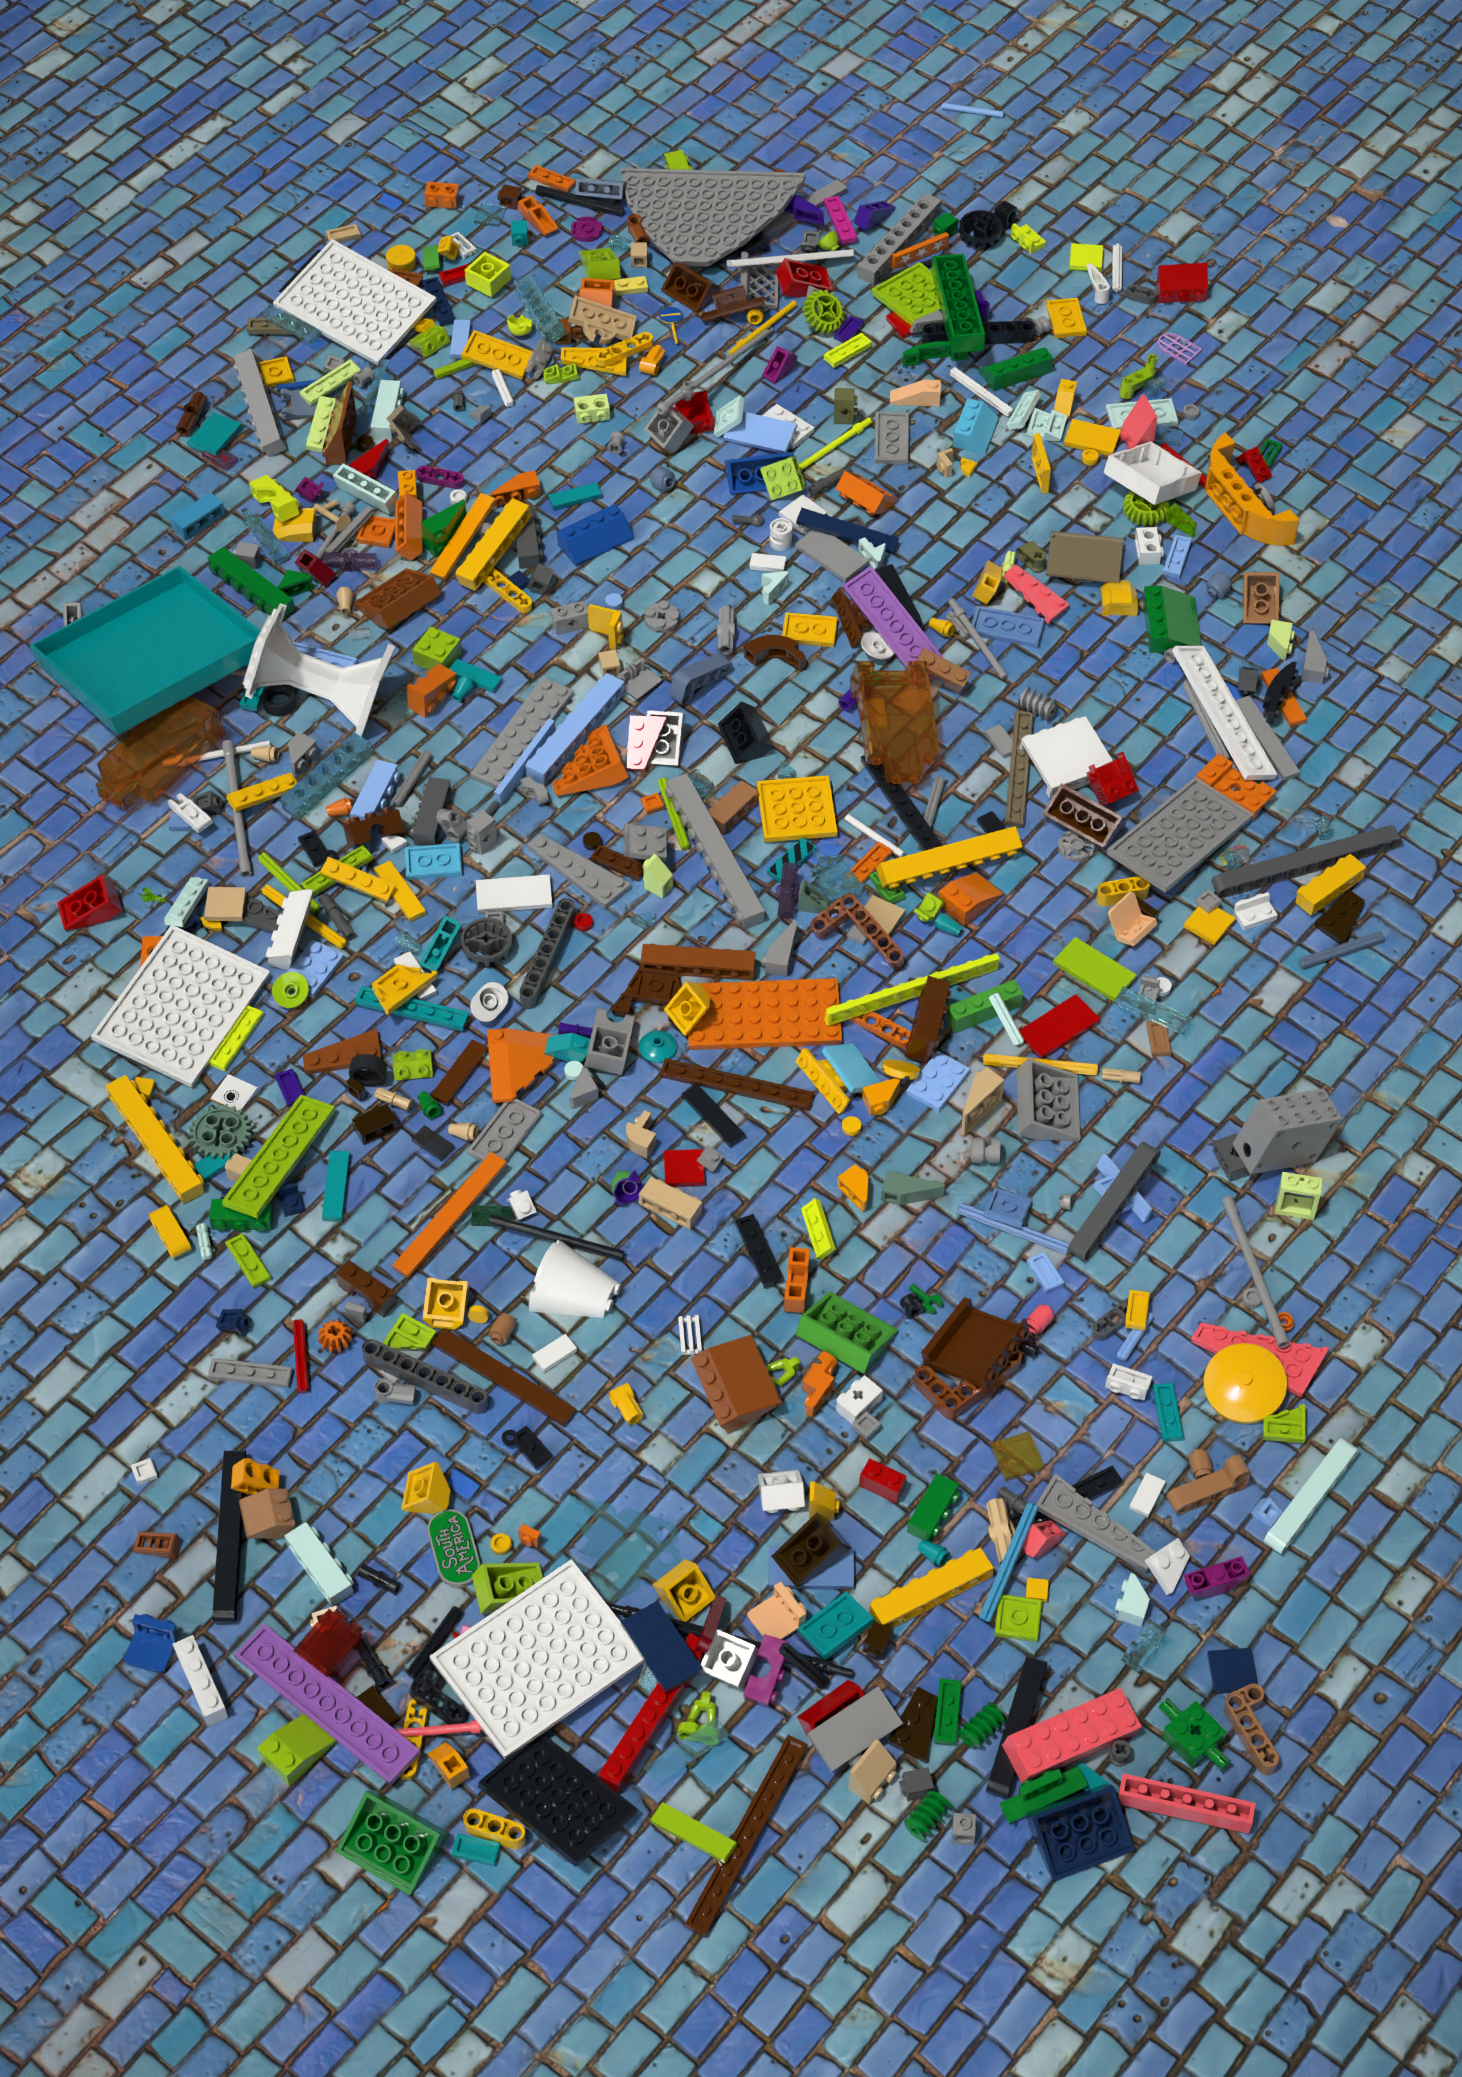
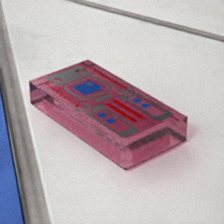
M223 448L217 456L204 451L201 452L202 457L226 471L238 462V457Z

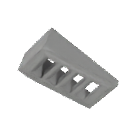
M936 310L914 320L910 332H922V328L926 324L944 323L942 313Z

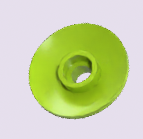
M287 972L280 975L272 987L273 999L283 1008L298 1007L306 1000L309 994L308 981L298 972ZM291 990H295V993L290 995Z

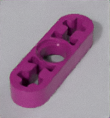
M420 466L416 470L419 482L452 489H460L464 486V476L459 472L429 466ZM444 476L443 479H437L436 477Z

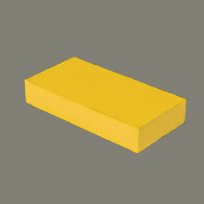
M1129 1291L1125 1328L1145 1330L1150 1292Z

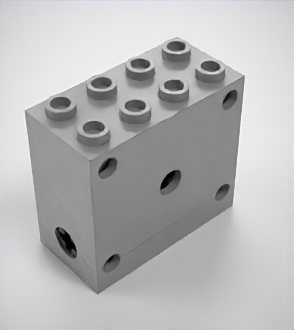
M1324 1088L1260 1099L1232 1144L1250 1175L1315 1163L1342 1121V1117Z

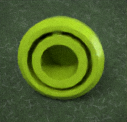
M829 232L818 242V246L826 251H836L839 248L837 232Z

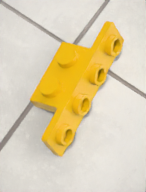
M807 1048L802 1049L796 1059L797 1065L836 1112L842 1114L850 1102V1099L843 1092L849 1091L827 1059L816 1060Z

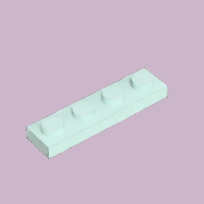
M191 877L165 916V925L184 926L209 886L208 879H201L199 877Z

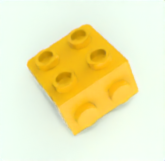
M590 604L587 608L589 629L608 634L609 649L617 650L618 645L622 644L624 638L622 612Z

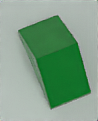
M287 569L278 588L289 597H293L313 589L312 577L309 574Z

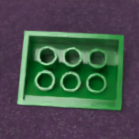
M1144 586L1142 601L1149 653L1165 652L1175 646H1201L1195 597L1164 586Z
M370 1790L365 1791L335 1852L411 1896L439 1854L449 1832L378 1791Z

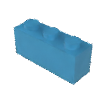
M209 492L170 518L172 530L186 541L224 516V505L221 500Z

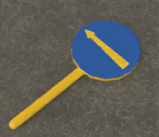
M667 307L659 312V319L664 323L671 324L675 344H678L674 323L681 321L683 313L678 308Z

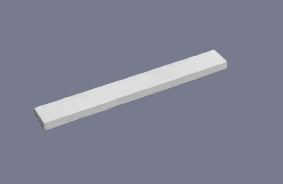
M837 250L727 260V266L738 267L782 263L784 258L805 261L850 257L854 255L853 250Z

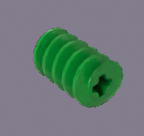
M988 1701L987 1705H984L981 1711H978L975 1717L970 1719V1723L964 1724V1729L958 1730V1735L968 1747L973 1748L976 1746L981 1749L982 1744L980 1740L987 1743L988 1738L986 1734L993 1737L994 1732L992 1728L999 1731L1000 1726L998 1722L1005 1725L1006 1720L998 1707Z
M934 1791L927 1792L926 1798H922L921 1804H918L915 1807V1811H912L910 1817L904 1821L905 1827L910 1834L921 1841H925L922 1834L927 1836L931 1834L927 1827L936 1828L933 1820L938 1823L941 1822L938 1814L947 1815L944 1807L947 1809L952 1808L951 1803L944 1796Z

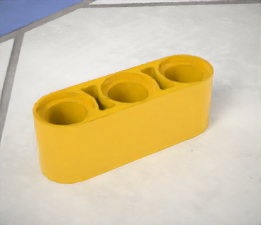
M1140 876L1103 882L1098 886L1096 902L1103 907L1113 906L1128 892H1134L1137 897L1145 900L1149 895L1150 882Z
M167 1205L148 1213L155 1230L172 1258L191 1250L185 1234Z
M474 1808L469 1809L464 1814L465 1830L471 1836L499 1842L501 1846L514 1850L521 1849L526 1844L525 1828L518 1822ZM471 1820H479V1823L476 1825L469 1824ZM498 1826L500 1830L491 1832L490 1828ZM514 1833L521 1834L518 1839L511 1838V1835Z

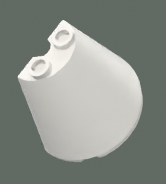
M557 1240L556 1243H552L545 1253L534 1279V1282H536L534 1285L535 1291H531L529 1311L604 1318L606 1312H610L612 1309L613 1300L611 1299L619 1294L621 1284L564 1242Z

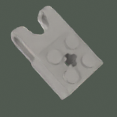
M597 1008L584 1067L622 1075L635 1016L626 1014L623 1021L616 1023L607 1018L606 1009Z

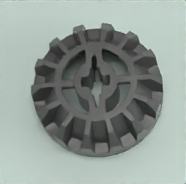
M495 918L474 920L462 932V951L465 953L466 958L470 961L473 960L476 965L484 962L485 966H489V962L493 961L495 964H499L500 959H506L508 953L512 951L511 931L504 922ZM476 952H480L485 956L477 955Z

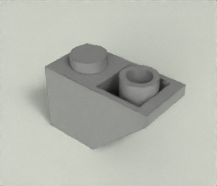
M298 732L288 742L293 774L297 775L303 770L306 764L315 758L318 753L316 740L301 732Z

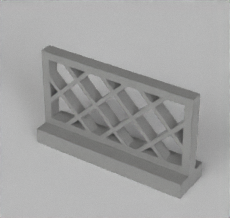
M747 252L741 253L740 259L751 258L748 257ZM779 263L760 264L756 268L752 265L739 266L738 286L744 285L748 300L752 296L755 298L761 297L758 293L762 291L765 294V303L762 305V308L777 310L778 278L776 271ZM767 266H772L775 268L773 270H769ZM762 269L766 273L762 275L759 271ZM755 274L758 278L754 279L750 275ZM771 276L774 280L770 282L767 277ZM762 280L765 285L762 286L758 282ZM755 285L758 289L753 290L750 286ZM770 287L774 291L770 293L766 289ZM770 298L774 303H769L766 300Z

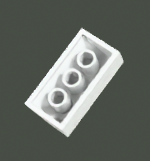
M313 890L290 892L288 898H284L282 904L284 912L283 915L279 914L276 925H279L277 931H273L271 938L273 945L268 947L266 953L268 965L287 971L291 968L311 907Z

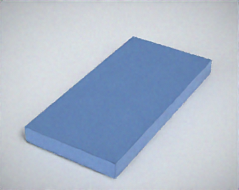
M976 606L971 624L980 637L1038 648L1045 618Z
M769 1547L768 1589H774V1585L780 1581L785 1587L788 1586L790 1589H854V1547H851L836 1563L798 1588L771 1557L780 1547Z

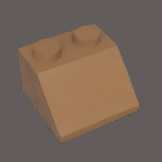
M265 1489L239 1501L247 1538H285L284 1535L291 1532L295 1527L287 1489Z

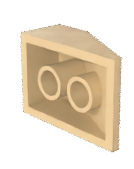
M988 1067L978 1071L973 1077V1083L963 1111L961 1135L963 1137L1002 1102L1004 1079Z

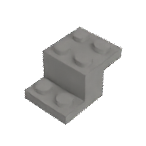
M624 824V857L647 860L653 854H656L661 861H666V828Z

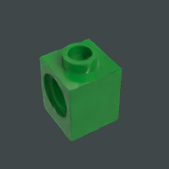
M948 212L933 221V234L936 236L947 232L949 237L957 232L958 219Z

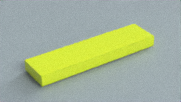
M247 1005L210 1058L208 1065L225 1072L263 1018L264 1012Z

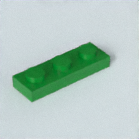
M940 1678L933 1743L956 1744L962 1681Z

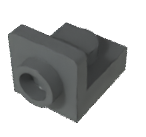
M211 790L193 796V802L202 811L208 812L212 810L216 814L221 813L222 799Z

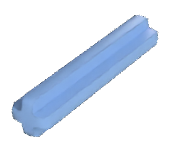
M1148 1311L1145 1330L1153 1319V1314ZM1131 1330L1117 1353L1118 1359L1127 1361L1145 1330Z

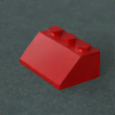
M1207 263L1159 265L1155 288L1158 303L1206 301L1208 292Z
M847 1680L798 1715L797 1719L805 1734H808L865 1694L860 1685Z

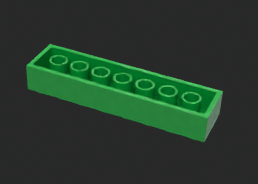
M965 255L932 256L931 273L951 353L984 351L985 332Z

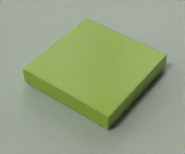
M1002 1594L997 1609L994 1636L1037 1642L1042 1600Z

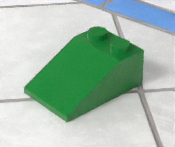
M464 499L421 522L423 546L434 558L441 555L467 515Z

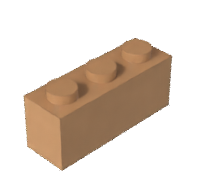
M741 780L730 789V792L722 796L714 807L709 808L708 812L722 835H725L758 803V790Z

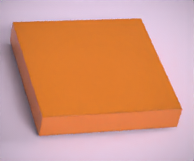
M372 515L360 527L356 542L390 548L395 536V519Z

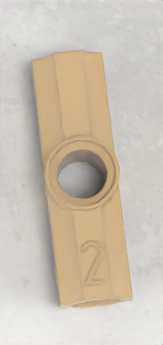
M995 1498L986 1503L991 1524L988 1526L991 1540L995 1543L998 1561L1002 1564L1015 1533V1528L1009 1519L1005 1499Z

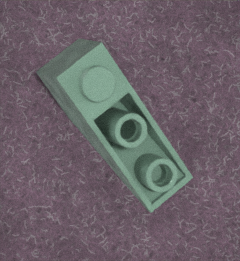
M887 1171L881 1190V1201L904 1205L942 1198L944 1196L945 1184L938 1181L921 1179L917 1176H907L899 1172Z

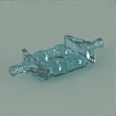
M819 849L813 852L818 863L812 869L811 877L832 904L848 893L853 894L857 899L863 895L866 889L865 882H860L845 863L843 855L824 857ZM840 881L843 885L835 886L834 883Z

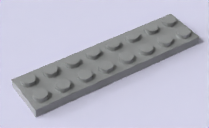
M543 677L472 770L470 779L497 789L546 721L557 718L574 695V690Z

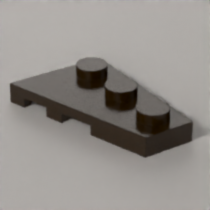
M1350 890L1315 922L1314 927L1339 945L1346 943L1352 927L1364 906L1365 900Z
M917 1687L900 1717L903 1724L892 1731L887 1744L926 1764L937 1696Z

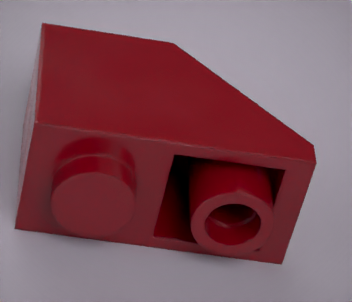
M306 549L303 550L294 562L301 572L311 575L313 580L326 588L337 575L322 560Z

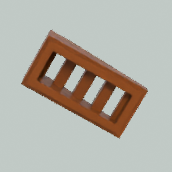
M138 1532L133 1552L177 1559L182 1539L176 1533ZM145 1539H148L146 1547H143Z

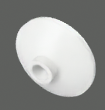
M866 633L861 639V646L864 651L876 659H889L894 654L879 633Z

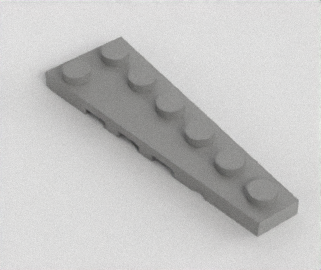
M539 834L527 844L528 850L604 909L608 908L631 889V884L542 834Z
M1054 1474L1036 1503L1038 1511L1146 1573L1149 1567L1145 1559L1154 1554L1155 1551L1134 1534H1131L1120 1523L1116 1524L1108 1517L1107 1513L1097 1509L1088 1498H1083L1076 1492L1074 1487L1057 1474Z

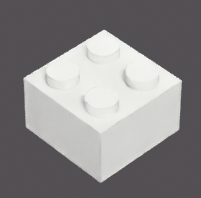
M716 1629L711 1645L701 1662L702 1673L743 1690L758 1656L759 1649L753 1644Z

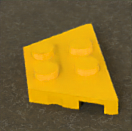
M397 964L372 983V990L385 1013L389 1015L436 980L438 972L424 973L421 972V968Z

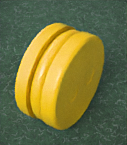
M407 245L391 247L386 252L387 268L390 271L392 269L413 271L416 267L414 249Z

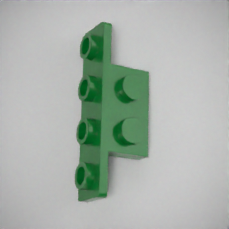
M1075 1767L1062 1774L1059 1769L1055 1771L1050 1769L1043 1772L1041 1777L1036 1780L1028 1779L1024 1781L1021 1787H1019V1794L1001 1802L1000 1808L1007 1822L1011 1824L1026 1817L1025 1813L1060 1801L1087 1788L1088 1784L1079 1767Z

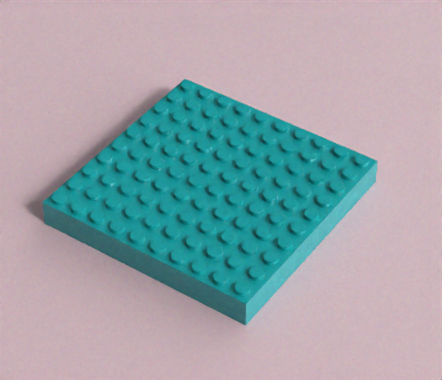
M179 565L29 646L35 662L116 735H119L133 726L141 724L144 720L157 715L164 709L172 707L175 703L188 698L197 691L203 690L208 685L219 681V679L234 673L239 668L247 666L255 641L261 630Z

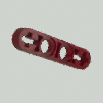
M716 1594L710 1606L696 1649L707 1653L726 1602V1598Z

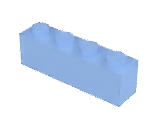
M377 759L350 812V817L359 816L361 818L367 812L375 811L378 813L381 812V808L386 807L387 799L389 796H392L394 785L400 779L397 764Z

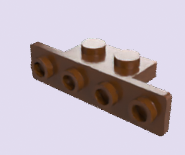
M744 285L714 293L712 297L716 310L702 313L701 320L711 322L717 317L722 316V318L730 316L731 313H743L749 308H760L765 303L764 296L748 300Z
M839 587L831 600L851 648H856L863 637L861 631L869 632L872 625L853 600L847 598L843 587Z

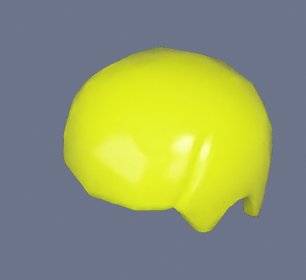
M510 315L507 318L508 329L513 335L524 336L531 332L533 324L529 318H525L523 315L519 318Z

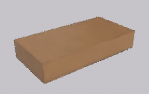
M1166 1020L1146 1022L1151 1056H1171Z

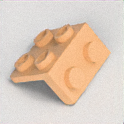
M1128 892L1108 912L1117 941L1131 946H1135L1157 925L1156 918L1141 914L1134 892Z
M780 1581L774 1585V1595L747 1613V1617L762 1637H764V1634L783 1640L797 1631V1628L806 1622L807 1611L801 1602L797 1603L794 1599L792 1590L788 1586L785 1587Z

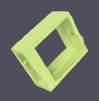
M1282 1172L1274 1214L1314 1220L1321 1196L1323 1178ZM1285 1192H1289V1193H1295V1194L1313 1196V1199H1311V1198H1305V1197L1292 1196V1195H1286V1194H1284V1193H1285Z

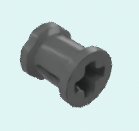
M1116 1740L1111 1746L1112 1750L1109 1759L1113 1765L1122 1767L1129 1761L1130 1745L1125 1740Z

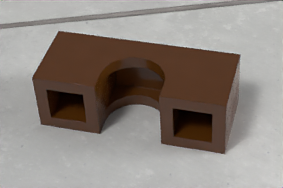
M392 806L381 808V812L378 813L375 811L367 812L361 818L359 816L350 817L347 822L342 823L346 841L349 845H358L371 841L370 829L374 824L378 826L381 835L388 836L404 831L399 809H392Z
M348 1260L336 1273L339 1287L352 1296L357 1292L361 1294L367 1301L368 1307L383 1318L397 1304L395 1291L352 1261Z

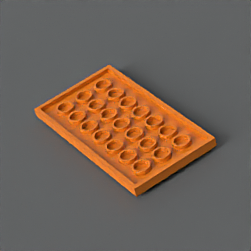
M837 978L698 983L710 996L709 1009L688 1034L689 1050L842 1045L841 1022L827 1026L824 1021L826 1009L833 1005H839Z

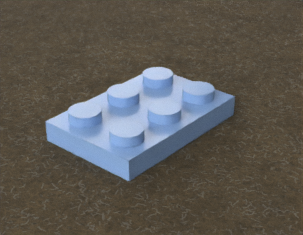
M312 939L287 972L302 974L309 984L308 996L315 998L345 959L343 953Z
M937 1051L920 1072L919 1077L908 1087L906 1094L940 1112L969 1075L970 1068Z

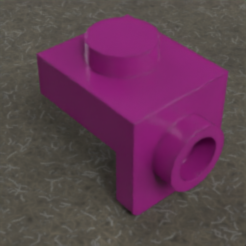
M304 477L295 491L312 503L315 497L319 499L324 492L322 490L324 483L321 482L318 486L307 477Z

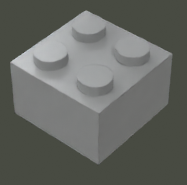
M672 406L667 415H660L656 411L644 430L663 449L675 453L694 425Z

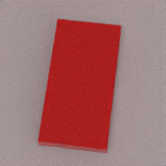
M1075 994L1019 1031L1024 1039V1043L1040 1059H1044L1100 1023L1101 1018Z

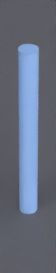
M949 103L942 104V109L1001 118H1003L1004 111Z

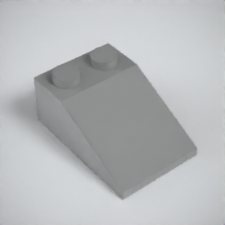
M647 711V716L667 718L648 764L678 766L686 718L684 714Z

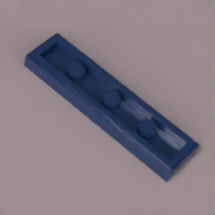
M438 277L422 280L424 290L436 297L437 302L432 306L439 325L443 327L454 324L455 317Z

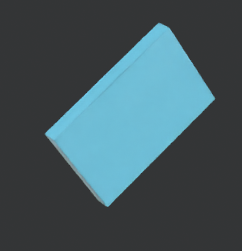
M460 843L405 847L406 879L416 880L462 876Z
M854 1043L823 1048L822 1053L851 1093L862 1092L863 1087L881 1082Z

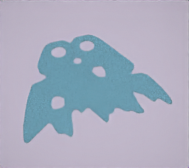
M593 1500L576 1501V1504L584 1507L583 1513L593 1516L598 1521L594 1523H577L576 1526L582 1530V1535L589 1539L585 1544V1548L580 1549L579 1552L598 1558L595 1565L600 1566L597 1572L584 1576L605 1602L612 1603L638 1590L642 1576L649 1580L659 1579L681 1562L680 1551L673 1545L678 1540L677 1527L673 1523L631 1509H624L617 1515L615 1507L604 1502ZM661 1528L668 1529L670 1537L666 1540L659 1539L657 1537L658 1530ZM635 1532L637 1539L633 1542L624 1539L623 1534ZM648 1544L653 1545L651 1551L646 1550ZM663 1552H670L673 1555V1560L669 1564H664L659 1559L660 1555ZM614 1571L619 1575V1578L613 1582L606 1581L607 1573Z

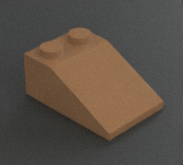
M1244 572L1242 582L1243 624H1271V620L1279 621V572Z

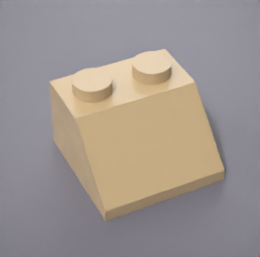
M874 1740L849 1772L848 1789L869 1805L874 1799L878 1800L885 1784L887 1782L890 1784L897 1775L896 1761L879 1740Z

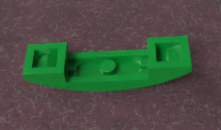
M948 341L924 343L903 352L902 365L903 367L919 365V360L950 357L951 361L967 360L968 352L951 353Z

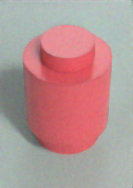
M1038 1305L1026 1318L1028 1329L1031 1333L1035 1335L1041 1333L1054 1319V1312L1048 1305Z

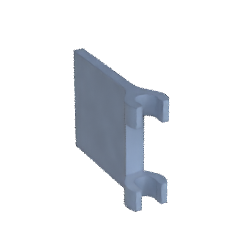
M286 388L281 389V402L291 400V409L288 407L282 408V420L289 421L296 417H314L318 401L310 406L299 395L300 392H293Z

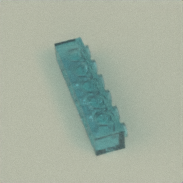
M528 271L513 282L516 287L514 291L535 323L544 340L548 339L553 344L567 334L565 328L531 273Z
M356 733L348 737L326 759H323L301 781H298L292 789L283 794L281 797L282 809L297 820H300L372 755L371 743Z

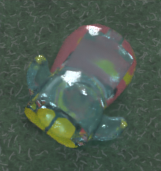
M1243 844L1228 848L1224 853L1220 854L1222 866L1230 871L1236 869L1234 867L1236 864L1247 862L1250 858V850Z

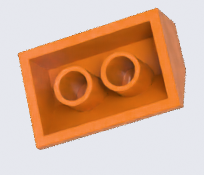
M844 471L835 488L840 491L839 495L846 499H853V504L859 507H866L865 511L872 515H875V513L882 515L898 501L897 497L868 479L848 471Z

